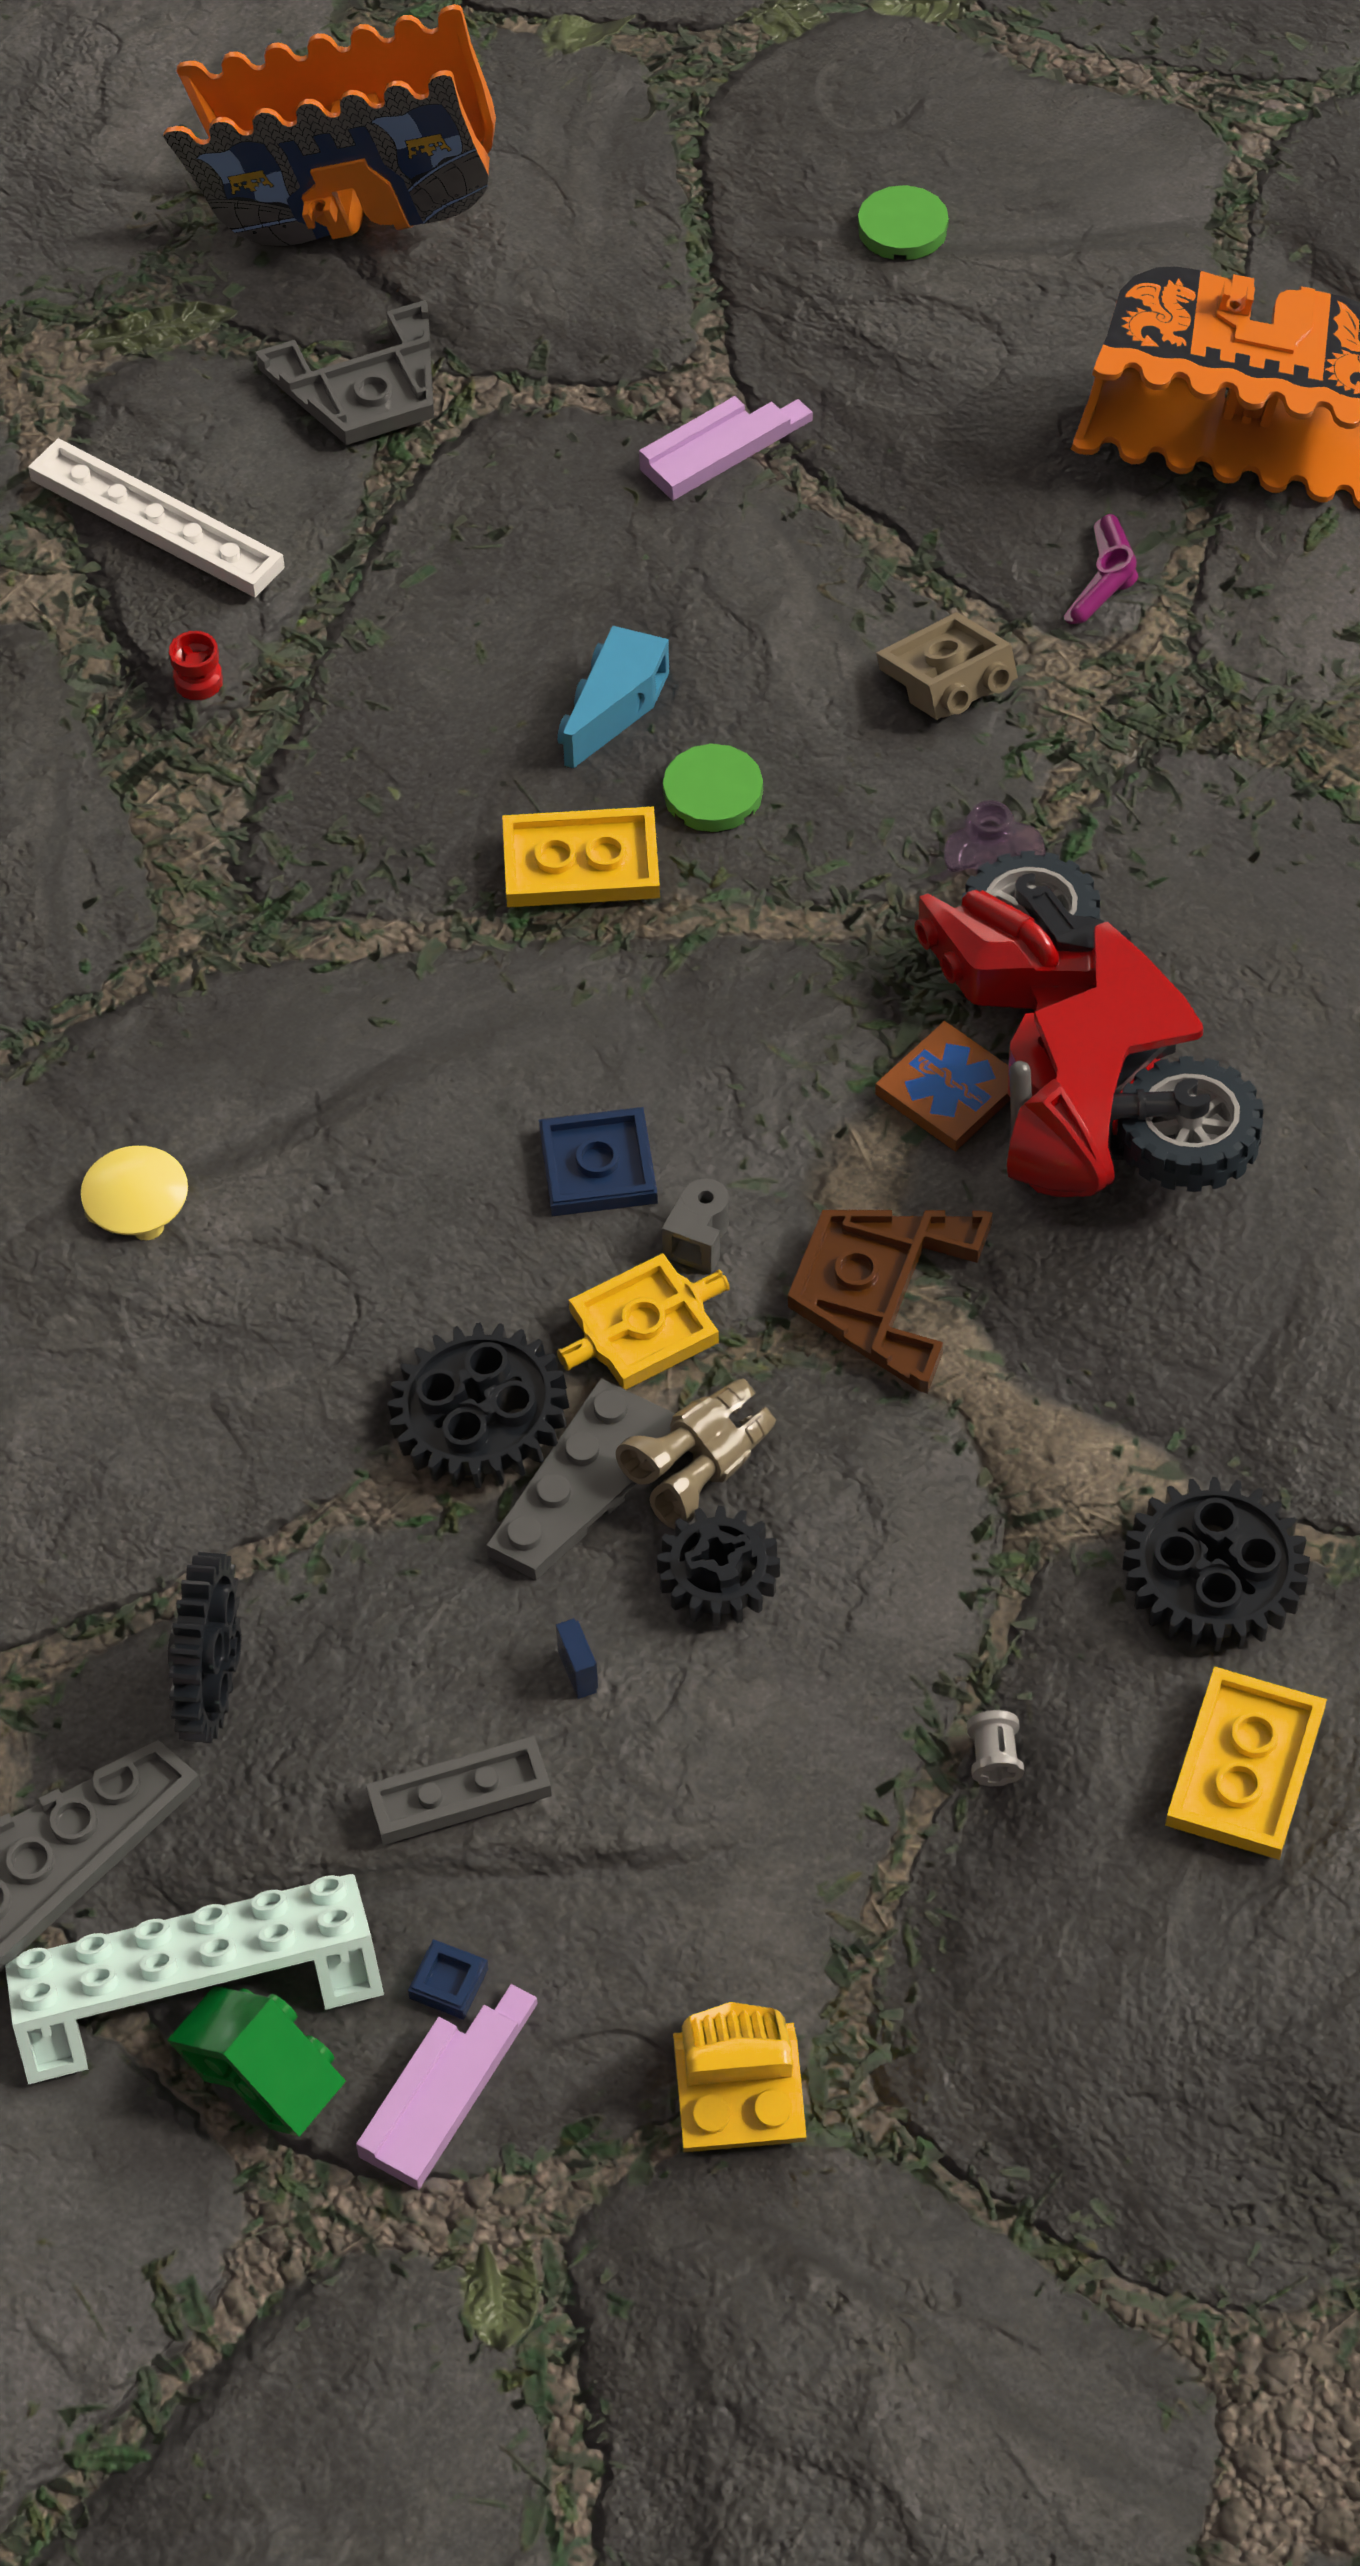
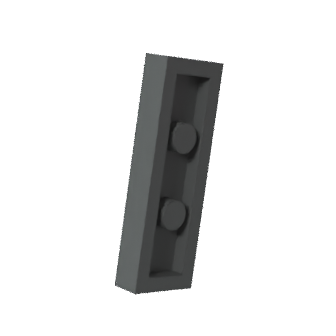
M535 1736L366 1784L368 1799L383 1845L552 1796L551 1784Z

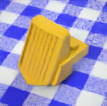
M729 2002L687 2017L682 2025V2032L673 2033L683 2152L806 2142L798 2043L794 2023H786L784 2016L776 2009Z

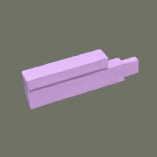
M734 396L640 449V470L674 501L813 420V412L797 399L781 409L773 402H770L749 414L745 411V405Z
M511 1984L495 2010L483 2005L465 2034L457 2030L456 2025L438 2017L356 2143L359 2158L419 2190L538 2004L537 1997Z

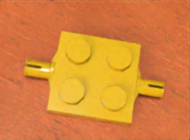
M662 1253L569 1299L570 1313L584 1332V1338L562 1349H558V1358L561 1364L564 1365V1369L569 1371L571 1368L595 1357L608 1367L621 1388L627 1390L719 1343V1331L705 1313L703 1302L725 1291H729L728 1280L719 1269L692 1283L677 1273L667 1257Z

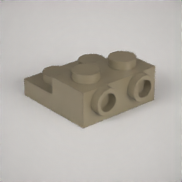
M958 612L876 652L879 669L905 685L909 702L936 720L941 717L965 712L972 701L982 696L1002 693L1008 689L1013 680L1018 678L1011 644Z

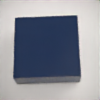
M573 1618L556 1624L558 1653L577 1698L580 1699L597 1693V1663L579 1621Z
M433 1939L408 1989L409 1999L464 2020L489 1969L488 1960Z

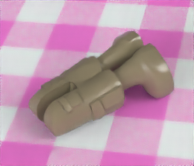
M744 1378L731 1382L709 1397L705 1396L690 1402L689 1405L672 1416L669 1434L659 1438L632 1436L626 1438L617 1447L616 1460L619 1467L630 1480L642 1485L650 1484L658 1479L687 1451L693 1454L692 1463L659 1484L650 1495V1504L655 1515L668 1527L675 1529V1521L678 1518L691 1523L695 1518V1509H698L699 1494L708 1480L724 1483L744 1465L751 1455V1450L774 1427L776 1418L766 1406L755 1414L739 1421L741 1424L737 1428L730 1420L729 1415L731 1413L736 1414L742 1408L743 1403L756 1393Z

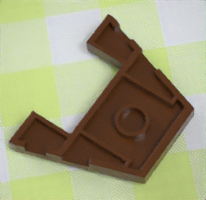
M822 1210L788 1293V1308L913 1388L928 1394L943 1355V1342L892 1328L922 1250L926 1248L978 1263L992 1226L993 1213L972 1210V1217L945 1216V1210H925L923 1216H892V1210Z

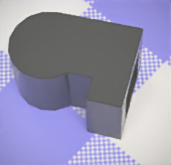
M698 1179L689 1183L684 1189L662 1227V1253H664L667 1259L712 1274L720 1259V1238L727 1232L729 1226V1194L722 1183L713 1179Z

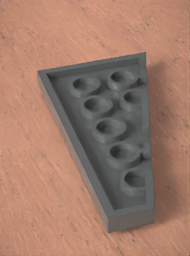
M157 1740L95 1770L93 1778L63 1793L58 1788L38 1798L40 1804L13 1817L9 1813L0 1817V1972L5 1968L6 1964L26 1949L201 1786L199 1775L162 1742Z

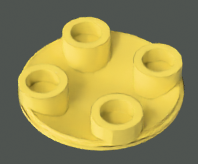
M129 1146L111 1151L98 1159L90 1167L83 1179L81 1201L85 1216L90 1222L112 1233L135 1235L138 1239L145 1241L155 1239L163 1232L164 1225L175 1218L182 1209L188 1192L187 1177L179 1162L170 1154L160 1149L148 1146Z

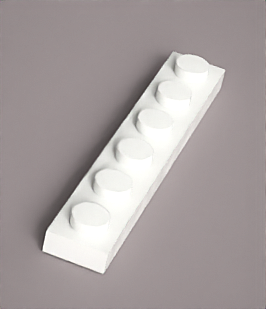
M59 438L28 466L30 478L33 482L253 597H256L285 568L283 554Z

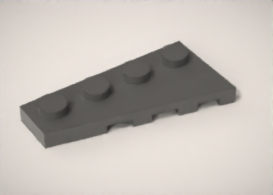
M601 1378L558 1440V1444L553 1447L488 1542V1557L534 1580L540 1578L587 1535V1528L605 1512L611 1514L625 1501L624 1495L637 1484L630 1480L619 1467L616 1460L617 1447L626 1438L632 1436L659 1438L669 1434L671 1429L670 1423L675 1413Z

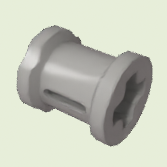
M990 1710L978 1713L967 1721V1733L970 1738L974 1739L976 1762L971 1768L972 1779L980 1785L1004 1786L1020 1780L1024 1775V1764L1017 1758L1015 1734L1019 1731V1719L1015 1714L1002 1710Z

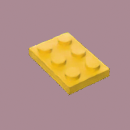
M654 806L502 815L507 907L660 898Z
M1214 1666L1167 1813L1165 1826L1280 1860L1327 1699Z

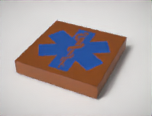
M944 1020L876 1083L875 1095L956 1152L1010 1101V1096L1008 1095L1009 1065Z

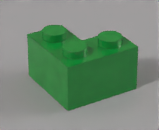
M213 1986L167 2039L204 2081L233 2088L269 2129L297 2137L301 2136L346 2082L331 2065L335 2060L333 2053L318 2039L310 2035L305 2036L294 2024L298 2018L296 2012L283 1999L274 1994H269L268 1997L256 1995L245 1988L237 1991Z

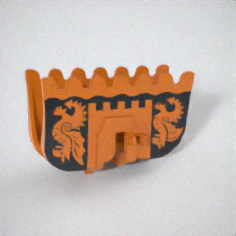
M1156 267L1133 276L1119 292L1107 337L1093 369L1092 375L1095 379L1075 434L1071 450L1078 454L1093 455L1099 451L1102 444L1113 443L1118 447L1120 457L1130 464H1141L1145 462L1150 453L1158 452L1165 457L1167 467L1178 474H1187L1193 470L1197 462H1206L1212 466L1213 475L1217 480L1223 483H1235L1239 481L1243 472L1252 471L1258 475L1260 485L1271 493L1283 492L1286 490L1289 482L1300 481L1305 485L1307 495L1312 500L1328 502L1333 499L1336 491L1345 490L1352 495L1354 505L1360 509V303L1344 296L1315 291L1313 288L1300 286L1298 290H1286L1279 293L1273 308L1272 323L1268 324L1250 320L1255 292L1254 278L1233 274L1232 279H1228L1204 271L1183 267ZM1226 388H1229L1227 397L1225 398Z

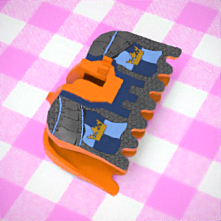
M454 4L442 8L438 14V27L434 29L424 27L420 20L412 15H403L396 20L394 25L395 35L391 38L382 37L374 27L368 24H360L352 30L350 37L351 45L348 47L338 46L331 36L317 33L310 37L307 45L308 54L305 56L295 55L283 43H272L265 50V64L262 65L252 64L240 52H229L222 59V73L220 74L210 73L202 63L197 61L180 62L176 72L209 138L206 140L199 139L190 129L184 126L168 127L164 131L163 137L195 181L216 217L238 236L262 245L288 246L302 244L331 235L332 239L352 236L358 232L364 213L370 221L379 225H394L396 230L412 228L414 225L443 221L457 216L474 206L487 190L490 160L488 153L492 149L496 123L493 101L471 43L462 7Z

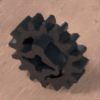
M718 1505L715 1517L707 1518L703 1510L698 1508L695 1509V1522L690 1525L678 1518L675 1521L676 1536L663 1535L662 1553L657 1554V1573L661 1574L659 1575L660 1590L662 1593H671V1607L675 1611L689 1605L691 1621L696 1622L703 1613L711 1614L713 1626H719L722 1621V1615L730 1614L738 1624L743 1622V1609L745 1607L760 1613L763 1610L762 1595L774 1597L776 1593L775 1578L780 1577V1558L776 1557L777 1541L776 1538H766V1524L763 1521L748 1526L747 1511L740 1510L732 1519L726 1517L725 1507ZM749 1579L743 1586H741L744 1580Z

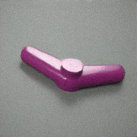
M1113 514L1105 515L1094 524L1099 552L1096 562L1098 572L1065 613L1064 619L1068 624L1086 622L1117 590L1131 587L1138 579L1136 557L1119 519Z

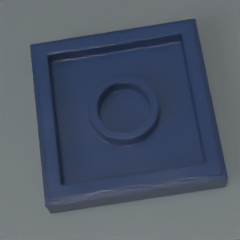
M644 1107L538 1120L552 1217L658 1204Z

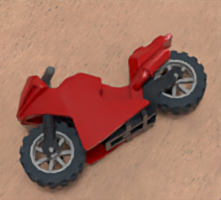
M1021 851L1020 856L1011 857L1010 853L998 856L997 862L990 864L988 861L982 864L977 869V876L971 875L965 884V892L962 893L961 906L954 908L928 893L919 896V919L915 921L917 938L924 949H931L936 955L948 982L951 984L956 983L966 998L976 1005L1036 1010L1034 1013H1025L1010 1042L1008 1095L1011 1101L1010 1144L1005 1160L1009 1178L1028 1183L1037 1193L1056 1197L1092 1196L1113 1183L1115 1176L1112 1160L1125 1159L1130 1167L1136 1165L1139 1168L1138 1174L1144 1179L1151 1181L1154 1178L1161 1181V1187L1175 1190L1176 1186L1187 1187L1186 1192L1202 1191L1203 1186L1211 1185L1212 1189L1223 1187L1227 1184V1179L1233 1177L1237 1180L1246 1173L1248 1163L1253 1165L1261 1144L1264 1111L1262 1099H1256L1257 1089L1250 1080L1244 1082L1241 1079V1072L1231 1066L1227 1069L1220 1067L1219 1061L1205 1058L1204 1062L1193 1061L1194 1056H1179L1178 1061L1170 1063L1168 1058L1160 1059L1175 1053L1176 1044L1199 1040L1203 1036V1024L1184 995L1141 950L1131 943V935L1128 931L1123 930L1119 932L1111 923L1100 919L1099 890H1094V880L1088 873L1082 874L1078 864L1071 860L1065 863L1059 860V855L1048 852L1045 853V856L1035 855V851ZM1215 1114H1218V1115L1221 1116L1225 1121H1223V1120H1216V1119H1210V1118H1211L1212 1116H1214ZM1162 1116L1168 1121L1152 1123L1151 1120L1153 1117ZM1206 1133L1220 1136L1211 1140Z

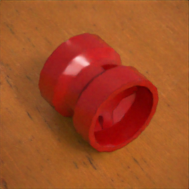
M188 631L174 638L169 646V658L173 667V680L177 692L182 697L190 700H204L214 696L223 685L222 669L219 664V650L215 639L202 631Z

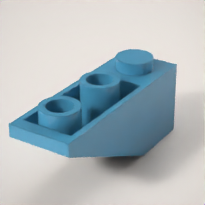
M612 626L605 643H598L596 645L591 660V673L588 679L582 678L575 693L573 712L571 715L565 714L559 726L557 740L559 744H563L565 766L575 768L654 708L669 675L668 639Z

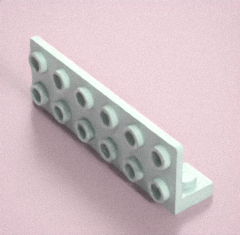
M348 1874L340 1877L335 1875L324 1876L311 1884L283 1891L267 1890L251 1899L227 1905L211 1904L198 1909L194 1913L166 1920L150 1919L134 1928L109 1934L94 1933L84 1936L77 1942L49 1949L33 1948L21 1953L6 1964L5 1968L12 2025L28 2084L88 2070L86 2053L77 2019L312 1960L315 1963L325 2010L384 1995L371 1933L355 1875Z

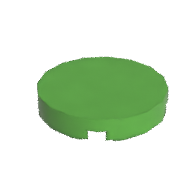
M908 185L884 188L874 192L862 202L858 213L860 240L870 251L884 258L894 259L895 254L906 255V260L919 259L936 251L944 243L947 236L949 224L947 208L938 196L923 188Z
M720 744L695 746L677 755L666 768L663 780V796L667 810L674 817L676 814L684 819V825L695 830L718 832L734 829L743 824L744 818L750 815L752 811L754 815L761 805L763 778L759 765L747 753L732 746Z

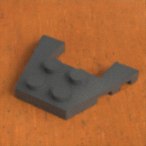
M426 300L386 312L387 325L398 345L315 371L310 370L295 340L255 351L259 370L346 445L434 418L429 314Z

